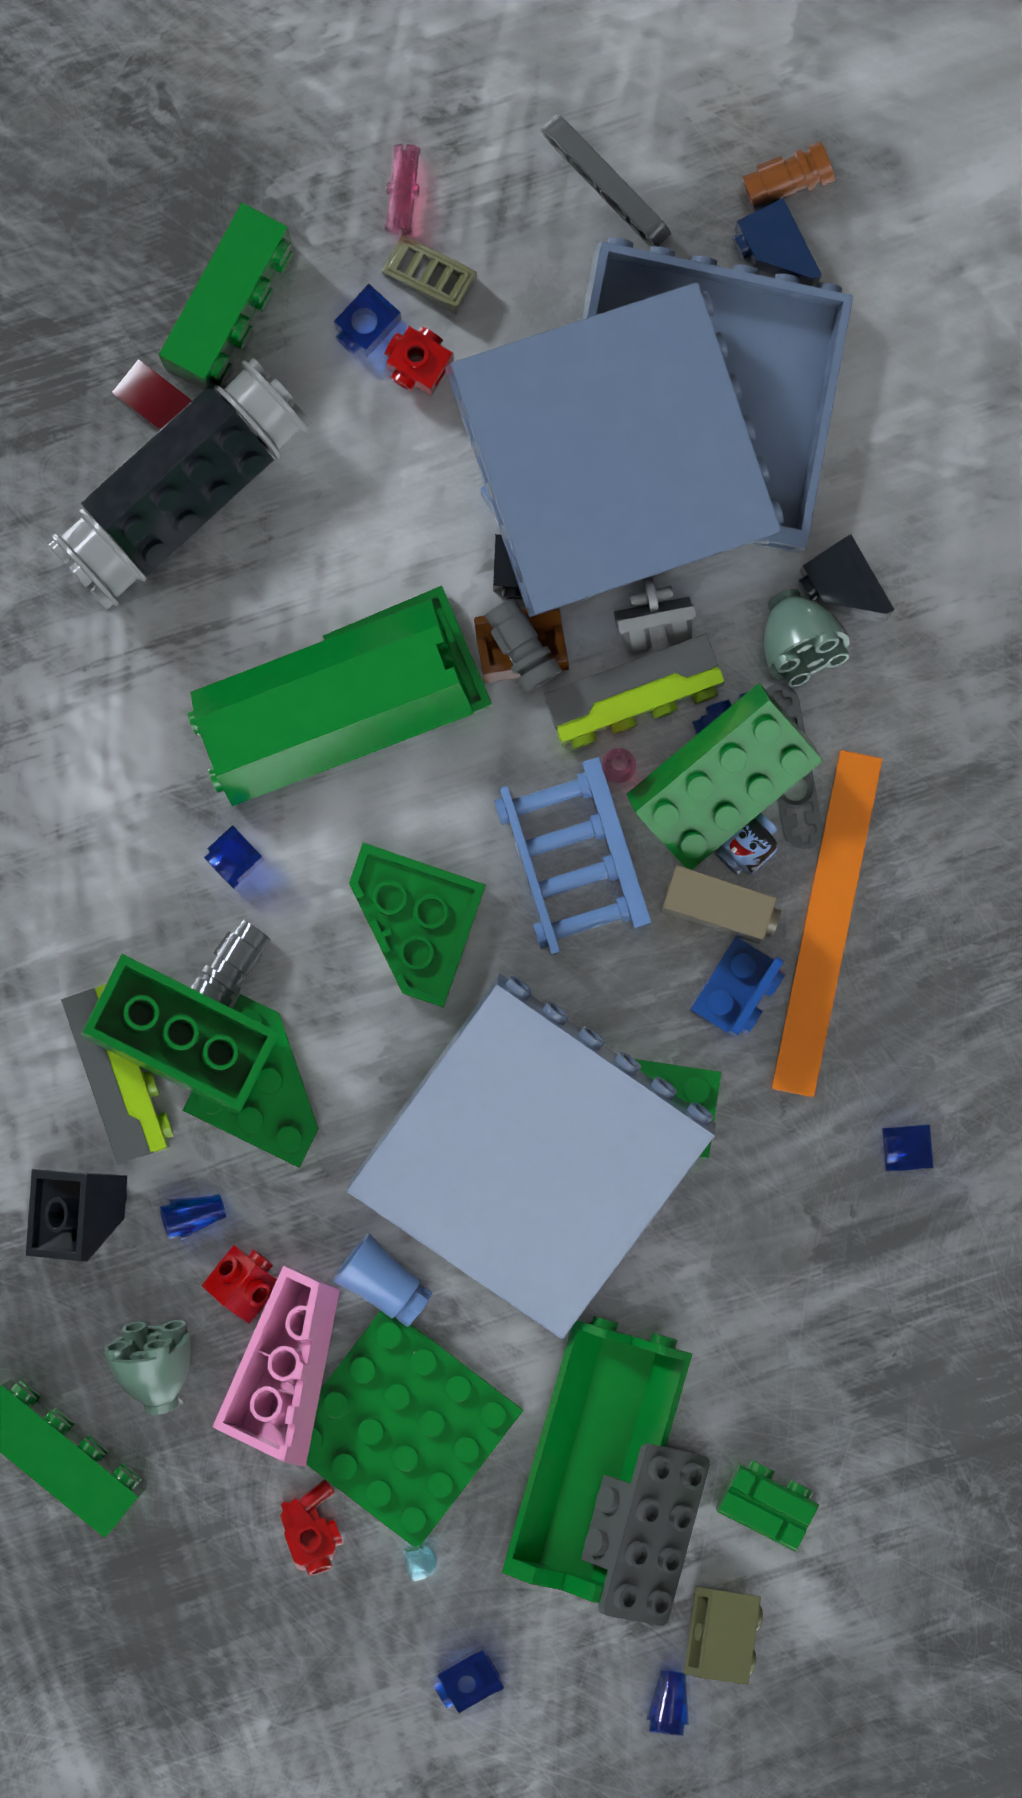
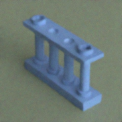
M599 757L582 762L584 773L577 774L576 780L512 799L508 786L499 788L501 799L494 800L501 825L510 823L540 922L533 924L539 947L540 949L549 947L551 956L560 953L557 939L621 919L623 923L631 921L633 930L651 924ZM579 796H583L584 799L592 797L597 814L589 816V821L525 841L518 820L519 815ZM596 837L597 841L605 838L610 855L602 857L603 862L538 882L530 857ZM609 878L610 882L618 880L623 896L615 898L616 903L551 923L543 898Z

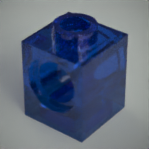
M368 284L334 320L335 329L339 332L335 338L351 354L354 355L359 350L367 358L401 322V312ZM367 314L376 319L377 325L369 333H359L353 328V322L358 316Z

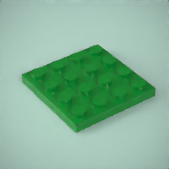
M380 1310L320 1390L306 1465L418 1550L524 1410L413 1324L407 1327L397 1318L391 1319Z

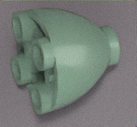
M797 589L782 591L769 600L768 608L770 614L764 630V650L771 676L778 680H785L790 687H797L806 683L811 678V674L825 667L834 668L840 666L849 659L850 654L847 650L850 644L849 636L840 621L826 608L812 600L801 597Z
M173 1320L163 1325L147 1327L146 1322L138 1321L125 1325L121 1329L122 1336L104 1347L108 1366L116 1382L128 1395L144 1405L146 1413L157 1415L172 1411L179 1405L178 1394L189 1374L192 1361V1345L186 1322L183 1320Z

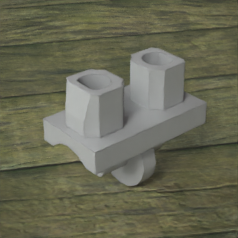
M652 577L643 579L645 591L629 594L631 607L642 604L647 605L613 611L618 631L623 633L630 652L647 650L652 647L650 627L665 625L669 644H677L692 639L691 619H695L696 614L690 597L658 602L674 598L671 586L655 589Z

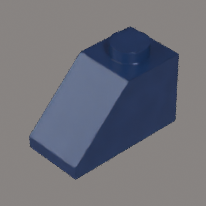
M784 198L736 222L735 231L737 234L732 236V240L742 260L749 257L753 267L774 275L789 274L797 276L801 279L800 283L804 285L814 286L819 283L822 274Z

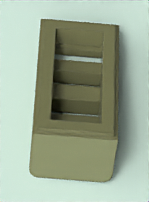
M404 235L399 239L381 271L387 277L455 314L458 313L477 279V272ZM410 250L415 255L405 273L397 270L406 252ZM425 258L430 262L420 280L413 278V275L422 259ZM437 266L445 269L435 287L428 285ZM454 274L459 279L450 295L442 291L451 275Z

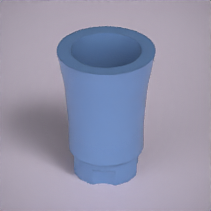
M370 1233L359 1242L332 1280V1282L352 1291L376 1306L391 1319L397 1318L407 1327L424 1309L433 1294L420 1284V1279L406 1270L388 1254Z

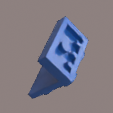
M735 936L690 1011L732 1037L738 1036L741 1031L746 1034L750 1033L763 1010L756 1007L764 994L768 997L773 996L786 973L779 970L784 960L777 956L772 959Z

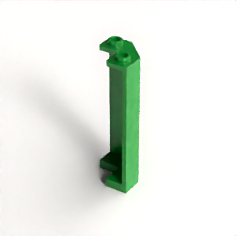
M432 599L191 691L193 710L187 712L191 727L196 736L201 735L210 758L212 768L209 769V775L217 793L225 792L232 806L474 714L468 688L453 658L446 629Z
M593 1316L592 1323L577 1320L571 1328L502 1569L503 1574L531 1585L562 1590L594 1603L600 1602L608 1570L581 1560L603 1475L631 1482L642 1445L651 1443L664 1447L667 1446L693 1354L677 1349L678 1340L656 1333L652 1334L651 1340L617 1331V1322Z

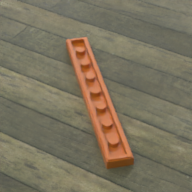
M845 750L839 751L771 1089L813 1098L815 1096L883 758Z

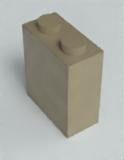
M678 865L673 870L660 912L757 944L762 942L765 936L771 937L774 935L781 915V910L774 908L777 900L775 897Z

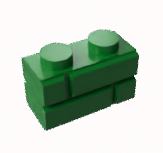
M751 1460L748 1467L739 1462L717 1504L716 1511L796 1552L819 1507V1504L811 1499L814 1491L793 1480H790L788 1486L773 1480L772 1477L775 1471L754 1460Z

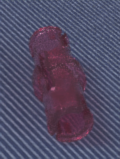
M396 144L393 146L394 155L391 181L386 183L385 190L386 194L389 195L384 230L388 233L399 235V229H402L403 235H409L412 233L414 198L419 197L420 191L416 180L421 148L406 144V150H403V144Z
M624 748L612 749L606 753L602 760V772L609 781L624 783L631 779L635 773V758ZM621 761L627 768L619 771L614 769L611 763Z

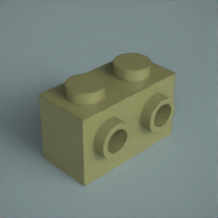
M696 1586L683 1674L703 1679L749 1685L750 1675L754 1672L756 1666V1652L754 1650L756 1631L759 1630L763 1618L760 1606L761 1597Z

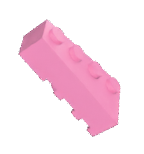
M286 1266L282 1267L215 1419L213 1428L285 1463L306 1467L340 1289L306 1273Z

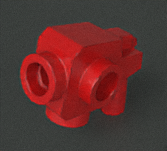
M325 1479L299 1500L295 1498L290 1503L284 1501L281 1504L283 1512L280 1514V1518L285 1529L284 1536L293 1562L297 1569L301 1571L306 1570L308 1576L317 1575L333 1567L331 1560L334 1559L337 1553L336 1546L343 1544L335 1520L326 1522L324 1517L320 1519L316 1509L335 1494Z

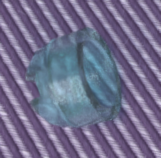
M417 1545L403 1548L405 1566L411 1582L426 1579L434 1573L437 1567V1557L434 1551L426 1546Z

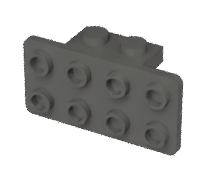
M645 1443L640 1448L631 1482L603 1475L581 1560L608 1570L598 1606L600 1613L610 1617L664 1626L668 1622L710 1466L708 1457Z

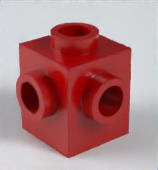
M408 326L403 335L397 332L393 336L384 355L389 357L386 364L387 370L392 372L390 379L408 391H412L416 387L432 396L446 374L445 368L454 361L453 352L441 345L443 339L428 328L421 326L420 330L417 331ZM414 356H420L423 358L419 362H413L410 360Z
M233 1245L201 1286L221 1305L250 1324L268 1301L277 1278L269 1272L273 1264L262 1254L253 1249L248 1255Z

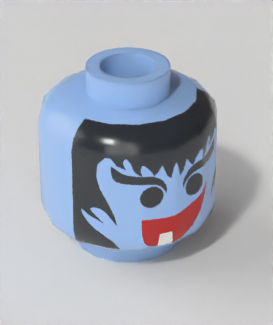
M760 813L715 850L714 853L734 874L738 875L741 871L749 875L754 874L777 852L778 845L772 836L777 831V828L764 814Z

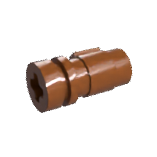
M821 141L808 145L805 152L802 149L794 151V156L783 160L782 156L759 164L756 166L757 171L742 176V181L753 209L768 203L772 204L782 198L785 199L806 188L810 192L816 189V184L818 183L823 187L836 181L830 160Z

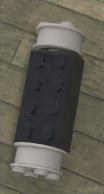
M251 358L248 362L243 360L240 363L243 370L225 387L221 388L216 385L212 389L208 386L81 502L88 513L81 508L79 510L81 518L61 537L55 533L51 536L54 539L48 544L51 550L64 564L68 563L71 559L74 563L68 569L85 587L92 582L95 584L90 592L107 610L113 604L116 607L119 605L117 597L137 579L143 582L146 581L147 578L143 573L146 576L152 573L274 461L272 456L279 459L281 457L279 449L298 431L303 434L308 432L307 427L312 423L311 420L295 403L291 407L289 406L288 402L293 398L277 379L269 383L267 379L270 378V375L255 358Z

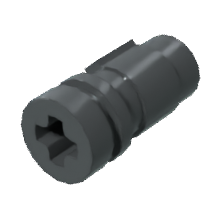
M515 598L498 605L485 614L493 629L490 631L502 653L508 655L512 661L513 666L510 668L514 675L519 673L520 678L518 682L525 693L541 686L562 672L555 658L550 660V649L548 646H542L537 632L526 613L522 612Z
M242 920L234 933L227 932L213 952L217 957L210 966H204L202 969L203 977L197 976L190 988L229 1007L233 1001L230 998L231 995L237 996L241 988L238 985L245 976H248L271 939L252 924Z

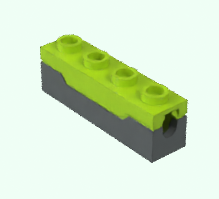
M706 633L544 693V701L555 730H557L561 746L571 743L574 750L596 742L595 734L609 728L612 729L613 734L638 726L636 718L652 713L653 718L658 719L678 711L676 703L692 698L694 704H698L719 695L717 688L722 687L725 680L721 670L718 668L717 659Z
M104 984L96 989L92 988L63 998L61 1002L117 1165L170 1148L167 1138L173 1137L174 1133L167 1113H158L153 1097L159 1096L160 1092L154 1074L150 1071L144 1072L142 1067L80 1037L106 985Z

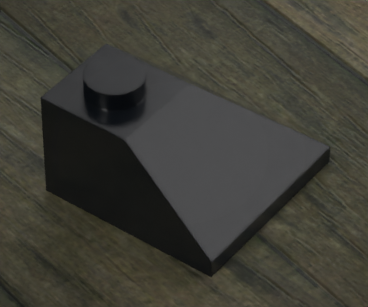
M852 534L804 564L800 570L803 577L798 580V583L806 598L812 601L817 600L819 605L829 611L881 624L887 621L895 610Z
M32 1169L26 1256L88 1262L125 1218L127 1175Z

